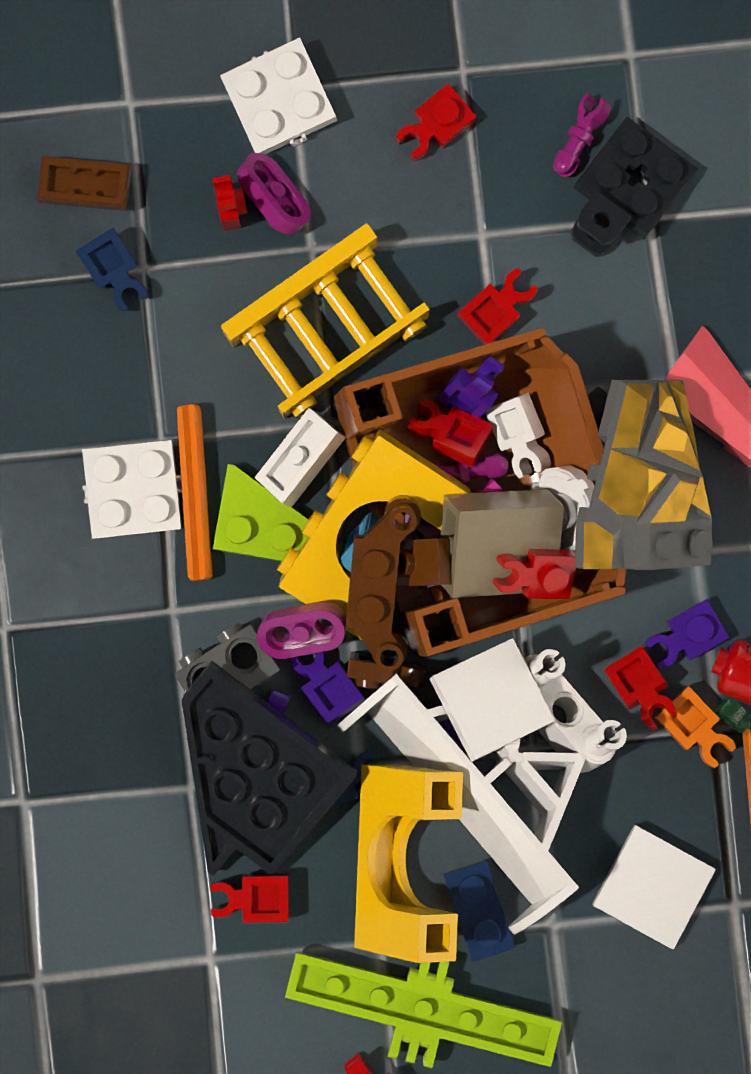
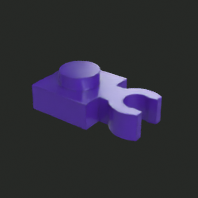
M705 599L666 621L672 634L668 636L663 634L651 636L643 645L645 649L652 647L656 643L665 646L667 651L666 657L655 664L657 669H662L672 665L677 658V653L681 650L689 661L729 639V636L709 601Z
M324 652L314 653L316 656L315 661L307 666L302 665L297 657L290 658L295 672L302 677L310 678L311 681L302 686L301 689L328 727L365 701L351 679L346 677V672L338 662L328 669L325 667L326 659Z

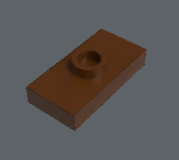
M42 156L37 200L39 203L127 211L132 167L130 164Z
M449 538L412 539L400 542L396 586L451 584Z

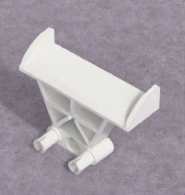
M546 649L539 655H529L524 658V661L552 715L553 705L561 707L566 714V723L558 721L553 715L555 721L538 730L557 753H519L520 739L490 753L497 763L482 775L438 723L439 721L449 719L443 705L426 709L397 674L337 725V728L343 733L368 712L413 766L463 772L462 816L459 820L532 904L508 926L513 934L526 929L579 888L548 850L580 772H590L609 761L615 754V750L624 745L627 737L625 728L617 732L615 731V728L620 725L618 721L607 720L603 723L562 675L565 670V659L561 657L558 661H555L553 658L559 652L553 649ZM536 770H560L553 790ZM504 771L542 814L535 834L530 831L490 784Z

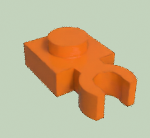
M686 686L671 700L677 710L678 716L673 719L664 708L654 717L684 750H688L697 743L700 747L699 753L702 761L712 768H716L719 765L717 760L711 755V747L715 743L723 744L729 752H733L736 749L735 743L730 737L724 734H716L711 729L720 718L689 686Z

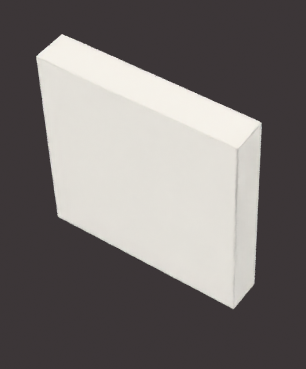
M513 638L430 678L471 762L555 721Z
M634 825L592 905L663 945L674 949L716 869Z

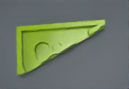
M228 464L213 550L281 562L291 547L298 551L306 540L307 536L301 532L308 519L292 507L281 503L265 487L235 465ZM338 542V547L341 553L342 544Z

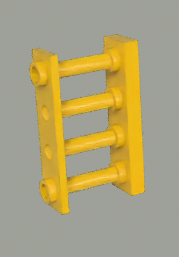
M367 223L221 325L223 334L233 348L241 342L244 346L250 345L285 394L287 399L278 405L279 412L284 419L292 413L296 418L303 416L308 408L312 409L318 404L315 397L400 337L408 341L427 327L424 320L429 317L430 309L425 302L411 311L374 261L375 253L373 249L377 247V236ZM350 265L353 270H360L396 320L393 325L376 337L336 284L339 281L336 275ZM313 291L317 295L322 294L360 346L359 349L339 363L300 310L303 306L300 301ZM276 317H279L281 321L286 319L324 372L303 388L264 336L266 333L264 326Z

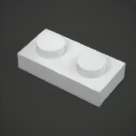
M308 408L255 476V479L281 503L292 507L346 437L318 412Z

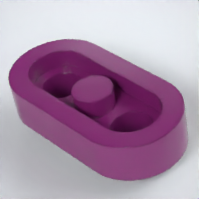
M262 153L250 154L237 170V178L244 192L251 198L273 229L287 235L298 233L310 219L311 211L308 203L276 161Z
M317 602L272 611L264 617L259 626L257 642L264 653L276 659H287L333 650L342 643L346 634V615L341 608L329 602ZM319 619H326L330 621L332 625L325 626L320 623ZM276 627L286 628L289 634L280 633Z

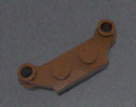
M398 495L390 499L385 506L384 516L364 535H354L345 629H354L371 652L375 663L385 671L398 669L405 661L408 653L406 638L401 632L392 629L400 542L413 532L421 521V509L418 502L407 495ZM400 512H405L411 516L409 522L401 524L394 517ZM385 649H393L397 654L394 657L388 658L382 652Z

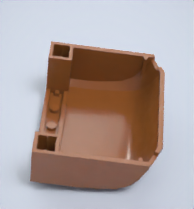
M544 328L343 387L334 396L338 419L343 435L346 437L345 442L350 458L365 435L373 439L380 429L430 462L455 464L458 461L432 450L433 437L419 438L410 434L407 431L408 420L410 417L420 421L429 420L427 417L417 413L418 404L421 399L432 401L438 406L440 413L448 415L451 409L436 399L444 385L461 368L470 374H474L490 355L504 365L503 370L493 380L494 385L491 389L497 392L498 396L492 406L529 393L545 432V435L537 438L536 442L547 451L550 457L551 466L548 468L570 465L588 475L590 464L600 465L604 448L601 439L598 437V428L579 367L567 353L564 354L546 335L547 332ZM484 413L480 419L489 422L486 413ZM492 430V434L478 459H484V455L494 453L504 455L509 463V469L503 476L492 479L504 492L530 490L533 483L540 480L541 473L544 470L537 472L534 463L529 459L532 473L518 478L512 468V458L514 456L512 449L509 448L501 451ZM351 458L354 467L357 461ZM488 476L470 479L471 483L465 485L470 487L471 493H476L490 479H488ZM387 501L365 504L367 513L373 512L382 518ZM400 512L394 519L398 523L404 524L405 514L407 513ZM421 518L420 522L424 525H428L429 522ZM410 533L403 540L418 539V537ZM576 568L570 599H527L523 593L452 598L442 585H435L422 590L420 586H396L395 604L413 655L428 657L624 595L627 569Z

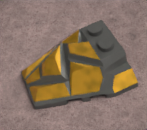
M612 380L598 432V437L605 443L600 465L590 464L587 479L596 481L589 508L579 507L576 519L575 568L657 570L711 565V549L713 544L712 517L700 470L697 446L683 380Z

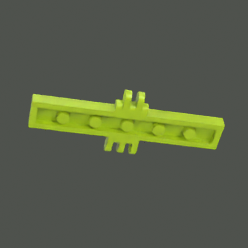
M297 951L285 994L287 999L395 1026L387 1057L397 1059L401 1049V1041L409 1043L405 1062L414 1064L419 1046L425 1047L427 1049L423 1056V1066L428 1068L433 1067L440 1038L551 1067L562 1025L560 1019L453 992L454 978L446 977L449 961L439 962L436 974L428 972L430 963H420L419 969L410 967L406 980Z

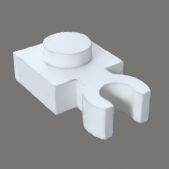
M529 393L493 405L485 412L489 423L493 424V433L500 450L512 449L514 454L512 468L518 478L532 473L529 459L534 463L537 472L551 466L547 451L536 442V439L545 435V432Z

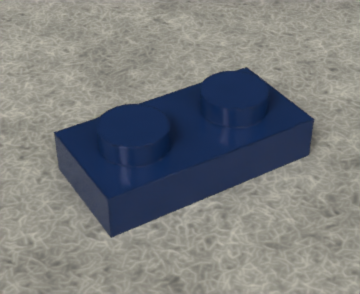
M483 860L444 873L443 875L455 912L458 914V921L472 962L514 949L515 945L487 861Z

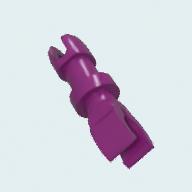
M587 93L581 99L578 107L577 124L569 128L566 134L569 140L564 149L558 151L553 162L555 172L561 177H569L575 173L581 162L579 156L585 146L589 147L594 139L591 135L592 131L596 130L608 118L611 105L604 97L600 99L597 109L592 112L591 110L597 102L591 94Z
M500 453L484 455V459H478L473 468L460 462L455 464L431 462L463 484L471 483L470 479L488 476V479L500 477L507 473L509 469L507 458Z

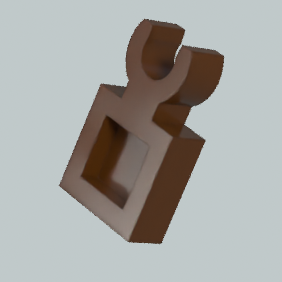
M351 652L346 677L355 678V684L358 686L379 689L382 687V683H386L397 674L406 686L423 688L426 666L404 662L394 671H385L375 663L372 655Z

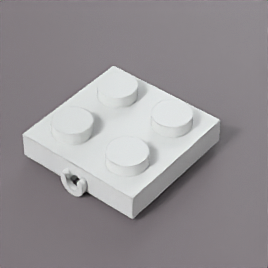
M300 37L270 52L265 51L262 56L257 58L254 56L251 58V61L220 75L255 153L266 155L289 143L291 146H297L307 140L306 135L338 121Z
M173 440L82 449L86 485L83 486L85 493L84 503H88L92 539L183 529L179 493H182L181 475L177 476Z

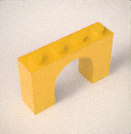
M380 429L373 439L365 435L351 456L357 463L348 476L342 472L337 476L326 494L332 499L323 514L317 510L314 511L301 532L307 536L306 540L298 551L291 547L277 568L282 573L279 588L306 605L317 602L335 604L343 610L346 617L351 572L340 564L338 532L350 513L367 503L377 501L388 502L395 496L407 495L418 502L421 509V518L441 530L444 495L471 493L470 487ZM347 629L348 632L361 639L354 629Z
M406 765L361 766L354 948L415 963L456 961L458 914L426 907L415 897L406 872V848L411 831L420 819H461L463 772Z

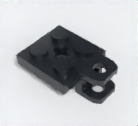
M626 117L573 187L589 199V201L583 207L572 228L571 239L595 257H600L607 253L626 227L645 240L694 176L698 168L629 117ZM629 169L633 171L636 169L640 170L644 174L643 178L647 181V184L637 183L634 187L629 185L627 181L630 176L626 171ZM587 234L594 238L596 241L589 239Z

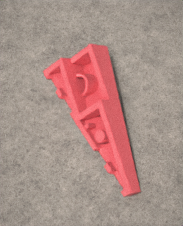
M702 326L663 380H683L691 421L725 445L723 449L751 468V389L709 331Z

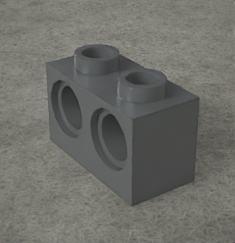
M237 623L219 634L216 638L220 644L207 653L200 647L179 660L178 662L182 669L174 673L186 693L194 683L197 673L206 668L212 660L250 690H253L280 673L281 669L274 658L264 653L259 647L257 632L250 624L243 629L240 623ZM245 643L253 645L257 651L256 663L249 669H239L236 667L232 659L235 648Z

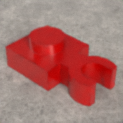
M446 84L414 111V116L420 123L418 125H406L401 128L396 135V142L400 145L407 138H416L420 145L411 153L410 158L413 162L419 161L426 155L429 143L433 139L441 148H444L476 121V115L449 84Z
M230 174L212 177L223 230L240 229L239 215L247 214L243 188H234Z
M519 268L512 270L506 276L503 289L500 292L490 283L457 313V317L484 345L496 341L520 318L521 315L513 308L516 304H526L536 295L538 288L535 285L530 287L525 293H519L513 288V282L522 274Z
M421 399L418 404L417 413L427 417L429 420L420 421L410 417L407 431L419 438L433 437L432 450L473 468L492 434L493 424L454 406L448 415L442 414L435 403L430 400Z
M529 549L527 561H520L512 554L497 556V562L503 568H512V572L508 577L493 578V584L499 591L513 593L521 588V592L527 599H570L576 571L575 553L572 550Z
M642 645L604 669L629 710L642 704L640 709L641 718L651 731L654 732L658 729L652 719V713L656 709H666L673 719L678 716L672 701L664 695L657 694L668 687Z
M243 875L242 889H236L232 884L224 881L215 882L210 886V891H223L229 898L226 907L211 908V915L214 917H226L234 910L243 909V923L289 922V875Z

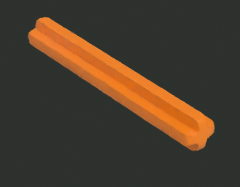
M189 404L177 408L188 578L192 581H204L211 579L213 574L202 412L199 405Z

